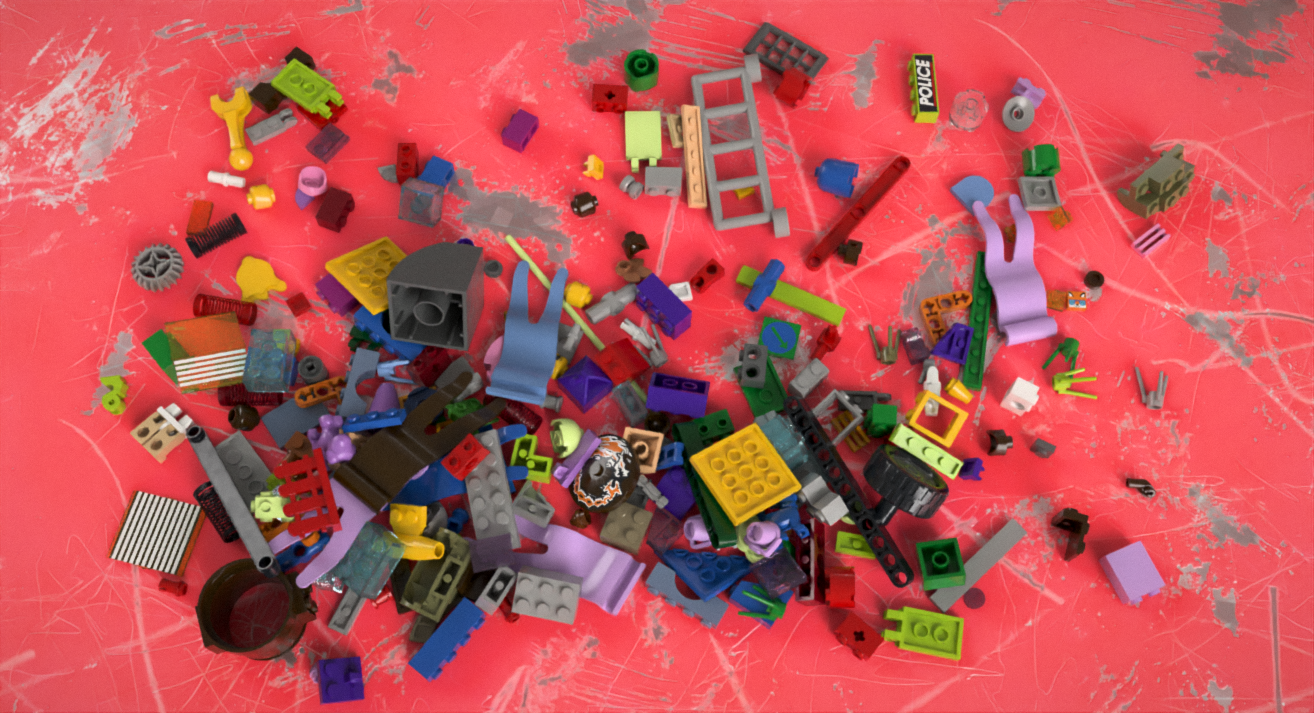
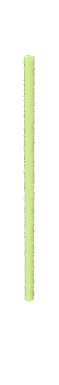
M507 235L505 237L507 243L523 261L529 263V269L550 292L552 283L515 239L511 235ZM563 298V309L576 324L581 326L580 329L584 331L585 335L599 351L604 349L606 346L572 306L566 302V299ZM633 381L629 384V387L646 405V393Z

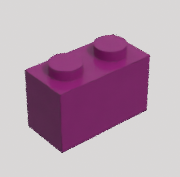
M519 109L516 114L512 115L509 125L504 127L501 132L503 145L522 154L539 128L538 117Z
M331 273L315 283L318 290L316 294L322 301L326 300L329 303L327 306L334 314L338 313L343 317L360 304Z

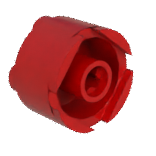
M792 67L783 72L781 77L783 80L780 85L775 87L773 94L776 95V99L795 109L798 106L795 103L798 100L802 101L811 85L808 81L812 80V77Z
M829 566V568H825V585L829 586V588H825V606L830 608H855L854 566Z

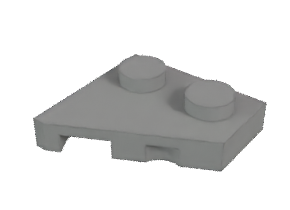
M528 479L513 501L514 513L543 528L547 527L555 512L553 506L545 500L541 492L537 493L532 487V482Z

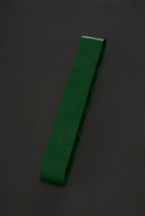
M694 421L674 423L671 429L674 442L684 443V451H682L683 467L714 549L735 546L737 544V534L733 523L689 461L691 456L705 449Z

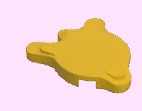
M247 256L242 260V265L236 275L237 284L242 290V301L267 300L270 290L284 292L287 289L286 283L275 276V272L268 262L255 259L252 256Z

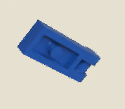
M674 442L661 447L656 471L674 465H682L684 443Z

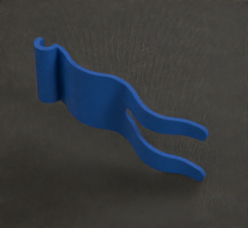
M523 424L509 425L497 429L500 445L510 440L524 437L527 434V428ZM446 454L441 459L430 464L422 476L415 480L411 479L391 503L428 506L446 497L467 493L465 478L460 481L440 463L448 455ZM525 466L505 467L508 481L525 479L529 474ZM390 504L386 506L382 511H389Z

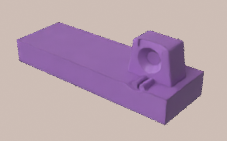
M589 428L581 437L579 445L562 464L557 462L551 470L555 479L565 488H568L602 441Z

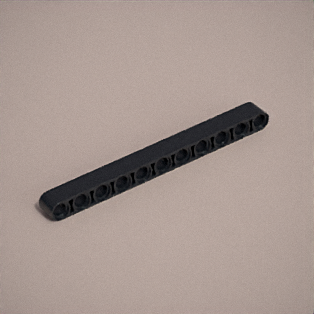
M801 396L786 397L783 402L784 410L833 489L849 510L848 513L889 579L898 588L910 585L914 581L913 570L806 400ZM794 400H796L798 403V406L795 410L792 407V403ZM805 416L808 419L807 426H804L802 423ZM815 433L819 437L817 443L813 441V435ZM825 450L829 452L828 460L823 456ZM835 467H838L840 470L838 477L834 475ZM846 484L851 488L850 494H847L844 490ZM857 501L862 505L860 512L855 508ZM867 519L872 521V529L866 526ZM878 536L884 540L883 547L877 543ZM889 554L895 558L894 565L888 561ZM900 572L906 575V582L900 580Z

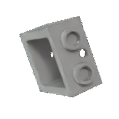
M836 389L812 410L816 418H818L838 398L856 417L831 441L835 447L864 420L862 416L864 412L856 404L852 406L848 402L850 398L843 390L838 392ZM807 417L802 420L805 426L808 424Z

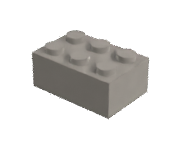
M523 565L518 572L511 612L573 625L577 616L584 577Z

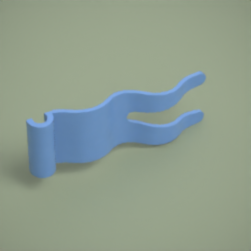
M520 261L513 276L510 304L505 322L502 355L492 373L491 386H487L485 391L488 395L542 406L547 393V384L553 374L556 363L558 330L564 290L569 273L566 268L558 269L551 284L545 310L538 323L531 324L528 320V273L530 266L527 261Z

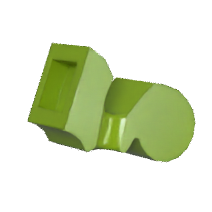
M120 375L100 377L101 382L112 390L102 396L103 407L113 415L122 414L126 409V403L123 399L127 397L126 393L129 388L126 380Z

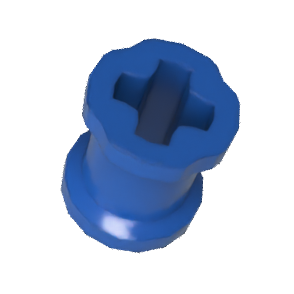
M462 508L454 509L452 517L447 519L448 526L446 529L456 534L460 533L463 525L469 520L468 512Z

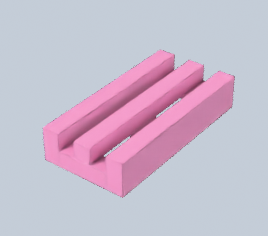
M1159 223L1130 245L1143 259L1171 237L1169 233H1165L1166 230L1164 228H1160L1161 225ZM1153 232H1157L1153 237H1151L1149 240L1143 243L1140 247L1137 246L1140 242L1146 239ZM1159 236L1162 237L1161 240L1155 243L1148 250H1146L1145 252L1142 251V249H1144L1146 246L1152 243Z

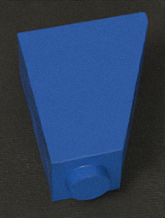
M742 580L739 585L734 584L728 592L731 595L729 602L740 610L769 614L766 612L767 605L742 594V590L770 601L769 598L753 589L752 586L756 585L774 597L782 599L781 602L786 604L794 593L789 589ZM752 617L769 630L775 622L769 619Z

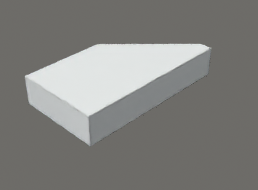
M689 281L671 284L668 287L682 302L693 300Z

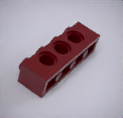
M816 519L801 520V524L808 528L810 535L801 539L796 534L795 601L804 606L825 605V525Z

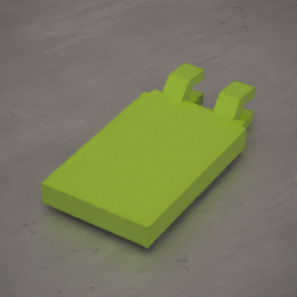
M295 58L270 82L272 87L311 113H317L318 111L326 119L333 115L330 112V107L325 105L329 99L339 107L344 103V100L341 99L342 95L337 92L333 83Z
M906 606L898 609V611L886 609L883 612L884 620L897 621L896 631L887 629L881 631L884 641L895 642L894 646H897L898 649L956 661L960 660L964 618Z

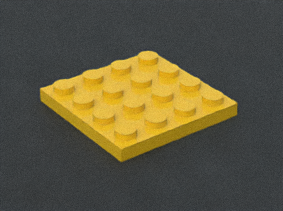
M385 236L326 262L325 268L373 315H376L389 308L386 280L393 268L407 255Z
M756 422L700 451L689 459L734 526L741 524L799 491L802 487Z

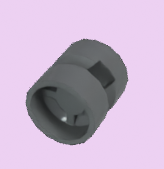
M309 355L299 362L298 372L308 386L329 379V372L319 357Z

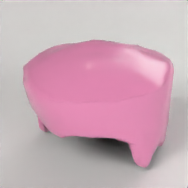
M315 166L303 168L299 174L298 188L309 196L325 193L328 190L325 171Z

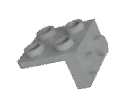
M464 357L453 361L434 382L440 390L452 383L462 372L468 371L472 373L473 380L449 404L463 401L466 397L476 393L484 386L481 376L478 372H474Z

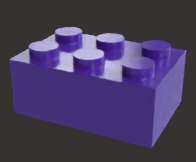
M654 273L636 286V306L642 312L645 311L649 315L648 317L652 323L658 324L661 327L665 336L675 340L691 327L692 311Z
M653 372L648 388L646 408H650V410L655 412L662 410L673 415L685 414L691 418H704L710 382Z

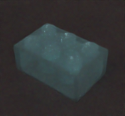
M251 329L242 379L248 392L289 391L296 347V339L291 329Z
M366 521L334 575L359 597L376 600L405 553L407 546L382 524Z

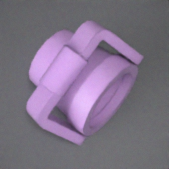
M701 514L687 518L684 524V535L690 541L691 548L701 549L711 546L712 544ZM696 541H702L703 543L697 545Z
M771 521L752 522L748 526L747 534L744 537V541L749 546V549L765 557H769L782 542L778 525Z

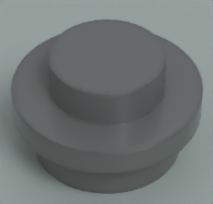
M489 260L484 266L485 274L490 278L499 277L503 272L502 264L497 260Z

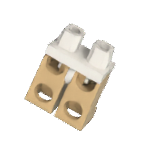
M172 403L165 409L160 406L157 412L149 416L130 434L162 464L167 459L165 456L176 446L180 445L184 439H187L186 433L195 423L188 415L183 416L177 421L175 418L183 411L175 403Z

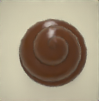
M577 509L569 522L577 528H587L591 524L590 513L585 509Z

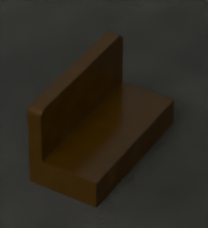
M475 552L456 587L460 597H466L469 601L475 603L497 570V565L482 560L479 553Z

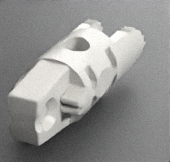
M930 366L927 369V380L923 383V389L929 390L941 397V382L938 381L939 372L936 367ZM929 398L924 406L925 416H937L939 403Z

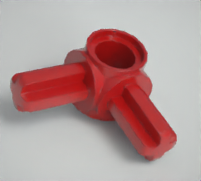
M835 324L824 328L816 341L818 346L810 356L812 361L815 358L821 361L827 352H833L838 346L842 337L839 336Z

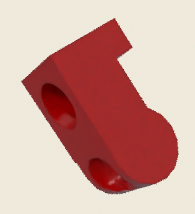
M712 258L692 277L689 284L699 294H702L718 279L720 280L725 276V268Z

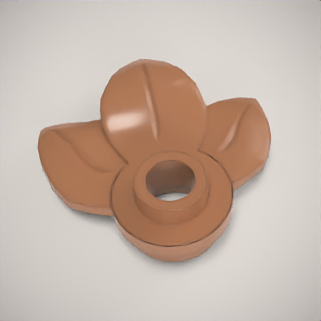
M641 258L619 261L615 267L616 274L631 283H639L640 279H645L652 274V270L643 266L644 259Z

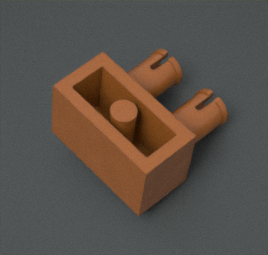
M296 431L284 445L287 449V454L281 461L286 460L287 463L302 460L303 455L308 454V457H313L314 454L309 439L299 431ZM307 473L292 476L295 481L308 477Z

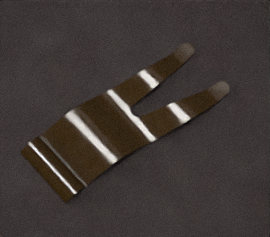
M462 372L452 383L441 388L419 404L406 416L401 425L385 427L372 436L350 461L344 462L335 471L333 479L378 516L381 508L387 502L390 503L413 476L426 466L451 452L469 433H474L495 419L505 409L506 401L503 398H497L484 408L450 423L432 436L426 435L424 429L473 380L471 372Z

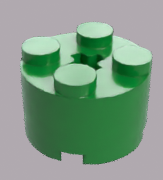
M643 49L630 52L624 61V80L634 92L646 91L655 87L659 78V61L656 55L652 52L650 54Z
M1052 144L1036 145L1033 150L1029 151L1027 148L1021 153L1025 177L1055 178V174L1061 171L1059 148L1055 149Z

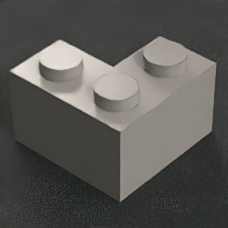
M811 471L799 481L802 487L796 494L798 499L807 506L805 510L811 518L815 517L820 523L824 522L832 526L849 512L840 495L829 490L821 475Z

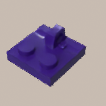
M360 656L325 659L316 662L320 705L362 701L365 699Z

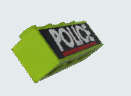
M913 54L911 60L907 63V71H910L908 84L912 89L910 91V101H913L911 115L914 116L915 123H936L939 116L934 54Z

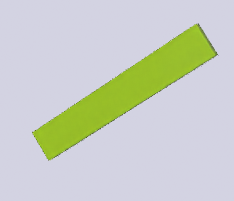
M743 265L736 283L752 289L756 278L762 272ZM777 280L776 287L770 295L772 299L832 325L835 324L837 327H839L846 312V309L780 280Z

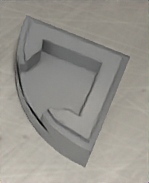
M395 164L378 168L379 174L384 180L391 183H399Z

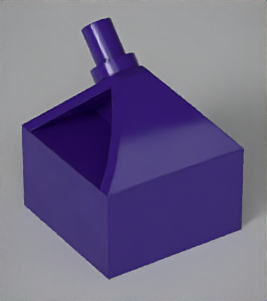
M587 355L557 379L559 388L583 414L588 412L613 390V381Z

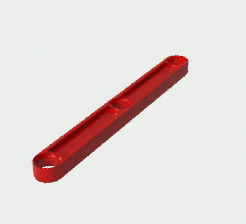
M897 157L813 249L806 259L808 270L818 271L839 249L840 243L843 244L903 178L911 165L907 157ZM903 162L907 167L900 168L897 163ZM860 209L864 215L857 216L854 211ZM815 258L819 261V264L813 266L809 260Z

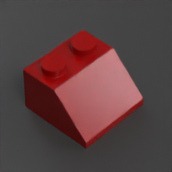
M628 338L609 344L594 356L620 391L651 368Z

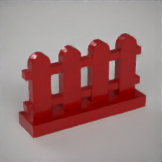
M321 448L313 449V457H308V454L303 455L302 460L287 463L284 460L281 461L282 465L274 469V475L277 479L286 480V484L281 485L278 489L279 495L282 498L290 497L291 503L284 505L283 513L286 517L295 516L296 522L289 524L287 528L288 533L293 537L299 536L300 539L306 538L305 534L321 530L322 533L327 532V528L331 526L334 532L342 530ZM318 470L319 475L313 476L312 471ZM307 473L308 478L292 482V476ZM322 488L324 494L318 495L317 490ZM312 491L313 497L296 500V495ZM327 507L329 513L323 514L322 508ZM317 511L318 516L301 520V514Z

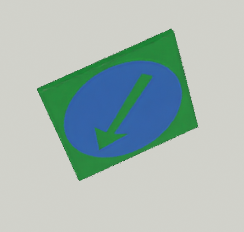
M765 316L758 345L768 346L767 355L794 360L802 325Z

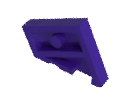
M954 323L933 347L930 354L965 365L974 328Z

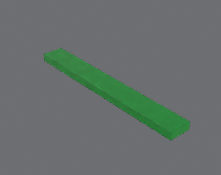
M978 251L976 253L972 286L973 300L970 304L968 326L974 328L966 363L963 365L962 384L969 390L980 392L982 389L992 287L985 273V252Z

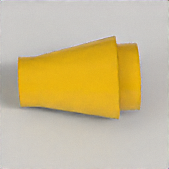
M954 377L944 387L946 394L965 404H968L974 396L959 379L956 380Z

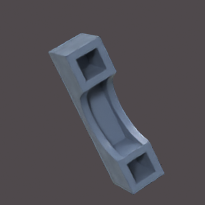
M357 347L356 353L351 354L349 365L352 368L351 371L347 370L344 382H347L346 388L342 387L340 399H343L342 404L337 405L335 416H342L343 422L352 414L365 415L367 403L357 395L356 387L364 380L375 378L380 352Z
M658 561L645 582L647 591L656 597L660 595L665 598L664 602L672 607L678 606L683 609L682 613L690 618L694 616L701 620L700 624L704 627L716 629L729 604L716 596L707 602H704L702 599L692 600L686 598L676 587V572Z

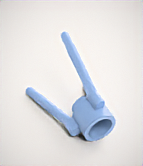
M395 359L378 362V376L384 377L385 381L418 385L413 380L392 376V374L396 373V366L409 364V360L399 361Z

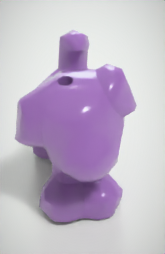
M324 415L318 419L322 433H318L317 429H310L307 432V437L312 445V451L313 449L321 448L327 472L330 470L328 463L331 465L344 463L356 455V445L351 443V438L347 434L339 433V429L344 424L342 416Z

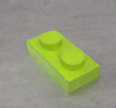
M842 531L837 532L834 552L875 560L876 556L863 535Z

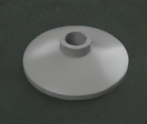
M1024 96L1012 97L1006 102L1002 110L1004 125L1014 132H1021L1029 128L1035 116L1032 102Z

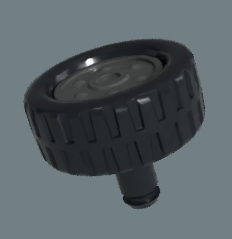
M881 444L878 446L863 468V475L866 481L882 497L874 510L884 526L888 525L898 509L917 518L930 519L949 496L948 485L935 470L916 456L894 445ZM867 519L868 525L872 528V521Z

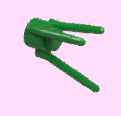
M1066 338L1064 343H1059L1057 349L1042 366V369H1046L1058 353L1062 351V355L1065 356V362H1068L1069 358L1072 357L1070 371L1075 370L1076 359L1079 354V341L1074 338Z
M756 585L752 586L753 589L769 598L770 601L742 590V594L766 604V612L769 614L739 611L738 615L764 618L775 621L776 618L782 619L787 606L786 603L781 602L782 599L774 597Z

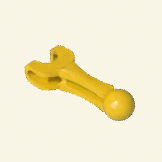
M244 86L235 89V96L229 102H225L218 94L210 97L212 110L223 121H226L229 129L230 148L232 149L229 155V162L234 169L240 171L249 169L253 163V156L246 147L244 137V120L252 109V102L248 95L249 92Z

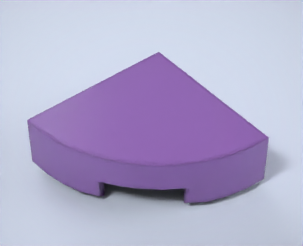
M298 188L295 194V201L302 211L315 198L305 194Z

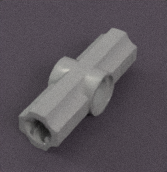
M630 282L616 292H608L601 298L600 302L585 310L590 323L596 325L610 315L616 316L623 311L626 305L636 300L635 283Z

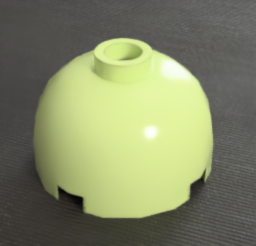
M569 418L552 420L550 426L554 425V431H550V439L555 453L559 452L558 458L568 457L578 447L581 437L584 435V430L580 429L579 425Z

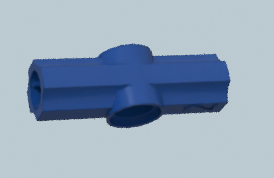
M771 259L763 273H760L756 278L752 290L743 304L751 312H758L765 299L770 297L774 291L777 280L785 269V265L780 260Z
M319 530L320 538L314 545L305 546L301 541H297L291 544L289 549L277 555L281 571L285 573L300 563H306L313 555L322 551L331 539L328 533H322ZM305 548L304 554L297 556L298 550Z

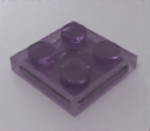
M785 547L772 553L769 557H764L749 565L750 571L771 600L807 581L806 574Z

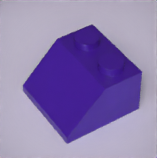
M679 465L672 466L662 477L656 488L661 492V496L664 495L669 501L661 510L679 524L697 503L686 472Z

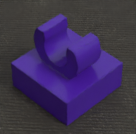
M978 457L964 459V464L958 476L963 480H982L979 477V473L985 470L982 466L983 461Z

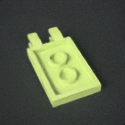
M625 111L626 160H631L632 173H639V160H649V166L657 167V160H662L660 111Z

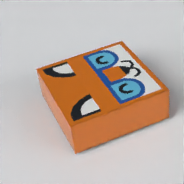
M1067 291L1065 293L1066 310L1086 311V292Z

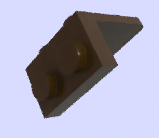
M1064 508L1051 521V526L1070 531L1064 557L1066 562H1070L1080 554H1083L1086 543L1083 542L1084 536L1088 533L1090 524L1087 523L1089 516L1078 513V510L1074 508Z

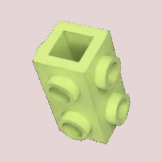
M262 491L260 495H256L255 500H251V513H255V518H260V522H272L273 518H282L281 521L291 522L295 518V516L286 517L283 513L284 505L291 503L290 497L282 498L280 495H273L272 491Z

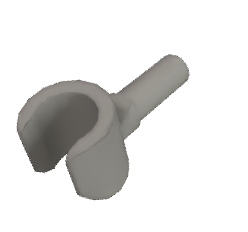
M926 359L924 361L923 370L918 381L919 384H923L927 369L930 366L935 367L934 359Z

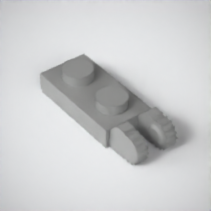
M291 108L280 111L279 114L246 128L245 131L253 145L256 146L287 131V129L295 126L298 120L294 116L291 117L293 111Z

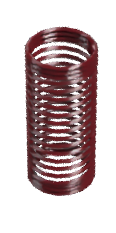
M221 381L218 386V402L221 406H236L238 404L247 406H280L283 402L284 391L281 381H229V383ZM265 383H266V402H265Z
M486 394L483 398V405L487 406L495 399L502 397ZM503 398L506 401V407L498 416L509 423V425L525 423L527 434L534 435L540 428L543 418L537 415V413L534 414V411L526 407L521 401Z

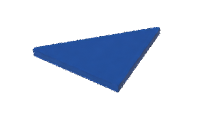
M659 546L654 547V553L670 569L675 571L676 575L704 602H707L761 567L764 562L763 560L758 564H754L746 556H720L717 553L701 551V553H694L685 549L673 548V550L661 549Z

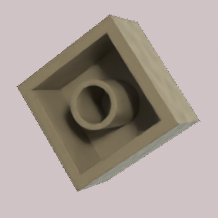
M625 502L617 509L609 512L600 533V541L638 556L653 520V513Z

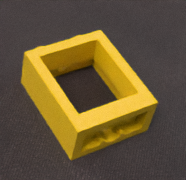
M929 390L920 391L914 400L916 402L914 408H910L905 415V419H907L905 424L939 444L950 448L969 413ZM929 398L955 412L942 437L915 423Z

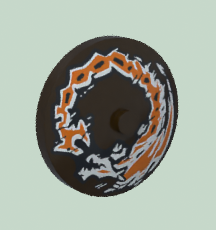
M614 434L598 436L602 440L568 486L575 503L592 513H607L617 509L628 500L638 483L640 475L638 453L630 442Z

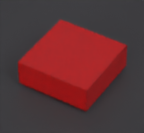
M303 292L286 300L295 318L312 309Z

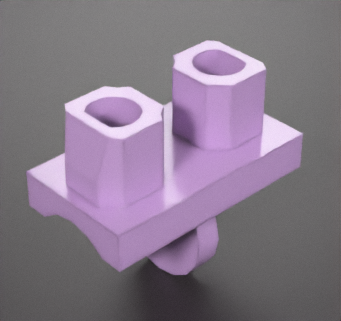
M1020 77L1011 90V93L1015 96L1028 98L1035 109L1039 107L1046 96L1044 89L1041 87L1036 88L1027 78L1023 79Z

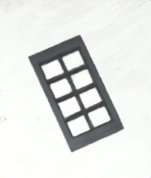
M764 22L743 49L745 55L758 53L759 63L780 75L786 69L789 70L795 67L812 77V80L808 81L810 84L829 60L822 52L769 22Z

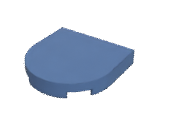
M968 176L950 188L952 195L973 217L975 214L972 205L975 201H981L986 208L994 197L993 186L987 179L981 176Z

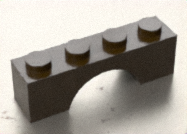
M297 46L285 57L287 65L295 58L313 71L316 68L312 56ZM260 82L248 94L252 103L268 115L277 109L279 104L287 98L286 95L272 87L271 83Z

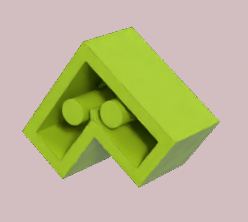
M526 434L524 437L517 438L510 466H525L529 474L524 480L528 479L530 481L550 484L551 470L554 467L553 458L536 455L539 444L537 436Z

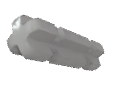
M640 475L637 486L639 488L642 487V491L652 501L655 500V504L660 509L664 508L669 502L664 495L661 496V492L651 482L648 483V479L644 475Z

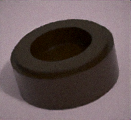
M1090 271L1084 278V284L1091 290H1097L1104 284V276L1098 271Z

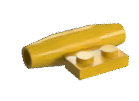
M391 503L390 524L394 533L376 534L371 541V546L374 550L396 558L420 561L440 559L444 554L443 543L422 536L427 522V506Z

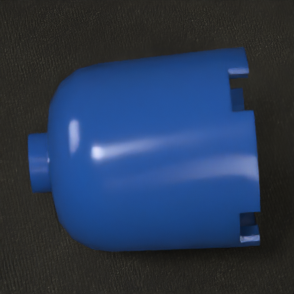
M836 158L825 159L820 167H816L814 177H817L819 189L840 197L851 198L855 187L852 185L853 178L858 176L859 164Z

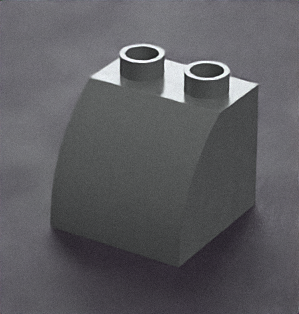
M441 242L413 252L393 268L386 280L391 340L468 351L484 308L483 247Z

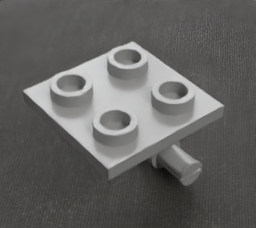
M560 323L557 353L564 356L570 366L584 331L580 330L581 326L574 323L573 327Z

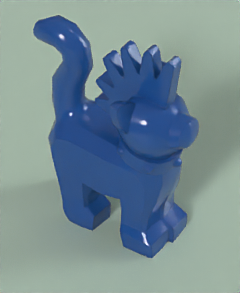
M796 493L769 507L770 509L779 510L768 514L763 510L756 514L761 522L771 521L776 523L780 529V538L782 540H789L785 531L791 528L801 539L810 535L808 528L801 524L800 515L797 510L798 505H796L798 499ZM781 542V544L776 548L775 551L780 550V549L783 548V543H782V542Z

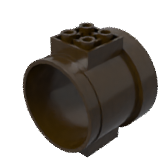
M252 558L235 560L222 566L207 580L199 595L197 606H195L204 648L216 654L228 652L257 661H268L282 657L299 643L304 635L307 623L317 619L316 612H318V606L316 601L312 600L310 594L313 592L312 585L310 584L306 588H299L296 584V578L300 574L297 571L289 574L280 571L274 578L264 577L257 569ZM278 583L284 585L289 597V608L280 629L270 639L258 646L249 648L237 647L230 633L229 622L232 609L238 599L246 591L260 584Z

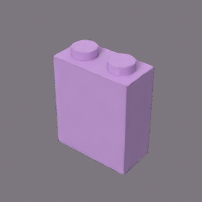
M1141 541L1105 555L1098 560L1123 605L1128 602L1134 605L1143 601L1142 596L1146 594L1152 597L1161 593L1159 588L1165 586L1162 577Z

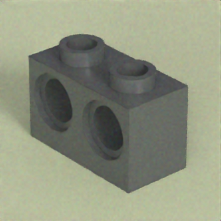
M744 344V349L739 352V361H742V368L738 367L737 372L740 386L763 389L768 346ZM753 354L757 356V359H751L748 355ZM752 372V373H754L756 376H755V377H749L746 373Z

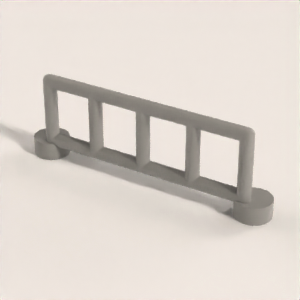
M758 53L744 55V66L693 75L691 77L694 105L700 106L703 161L715 230L722 231L772 222L775 238L790 236L786 207L774 209L752 83L762 81ZM740 78L744 102L706 109L702 84ZM742 113L747 114L751 138L711 144L708 119ZM753 149L757 175L717 181L713 155ZM759 186L764 212L727 219L723 218L719 192Z

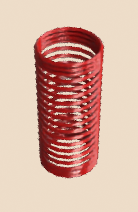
M201 293L195 297L193 302V314L197 318L244 326H252L257 318L258 309L255 302L232 300L231 298L209 296ZM201 299H203L202 305H201V312H200V303H201ZM251 306H252L251 317H250V320L248 321V318H249V315H250V309H251Z

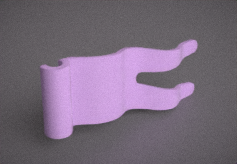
M1012 194L1008 198L1010 212L1016 226V240L1011 262L1004 260V245L1001 231L988 214L984 204L981 201H975L972 205L975 217L985 234V273L995 295L997 322L1000 333L1005 332L1007 337L1006 342H1004L1006 347L1054 337L1057 334L1056 321L1047 314L1044 283L1034 265L1033 222L1029 214L1024 210L1020 197L1016 194Z
M429 465L423 468L421 471H419L411 479L415 480L422 476L429 468ZM333 477L330 479L336 507H341L344 511L340 518L342 530L333 533L323 551L296 578V584L299 588L308 587L320 576L331 570L347 553L361 529L369 520L376 516L374 512L336 482ZM321 489L318 495L324 494L323 489ZM387 502V503L381 508V511H382L386 506H388L390 503ZM327 507L322 508L323 514L329 513ZM317 511L305 513L301 520L318 516ZM286 529L268 543L274 554H277L301 539L299 536L293 537L289 535Z
M516 514L518 533L530 540L548 546V551L544 554L506 551L482 558V560L497 565V568L502 563L516 573L520 571L523 565L584 577L580 598L597 604L602 610L613 616L618 615L646 568V564L635 561L629 554L598 543L576 531L553 524H548L546 528H543ZM469 537L463 538L477 545V540Z

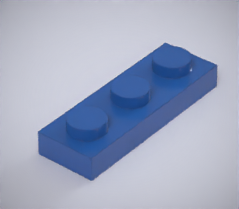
M391 408L384 412L371 411L365 415L352 414L347 417L342 425L344 433L401 425L407 414L405 408Z

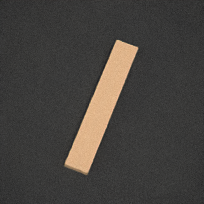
M683 104L681 106L688 208L705 209L707 208L700 106Z

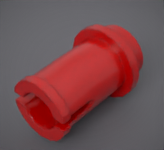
M162 578L158 586L161 587L158 589L159 591L175 594L176 597L184 596L188 591V584L182 580L177 582Z
M506 596L499 605V608L506 617L505 621L513 624L520 618L519 613L511 612L513 605Z

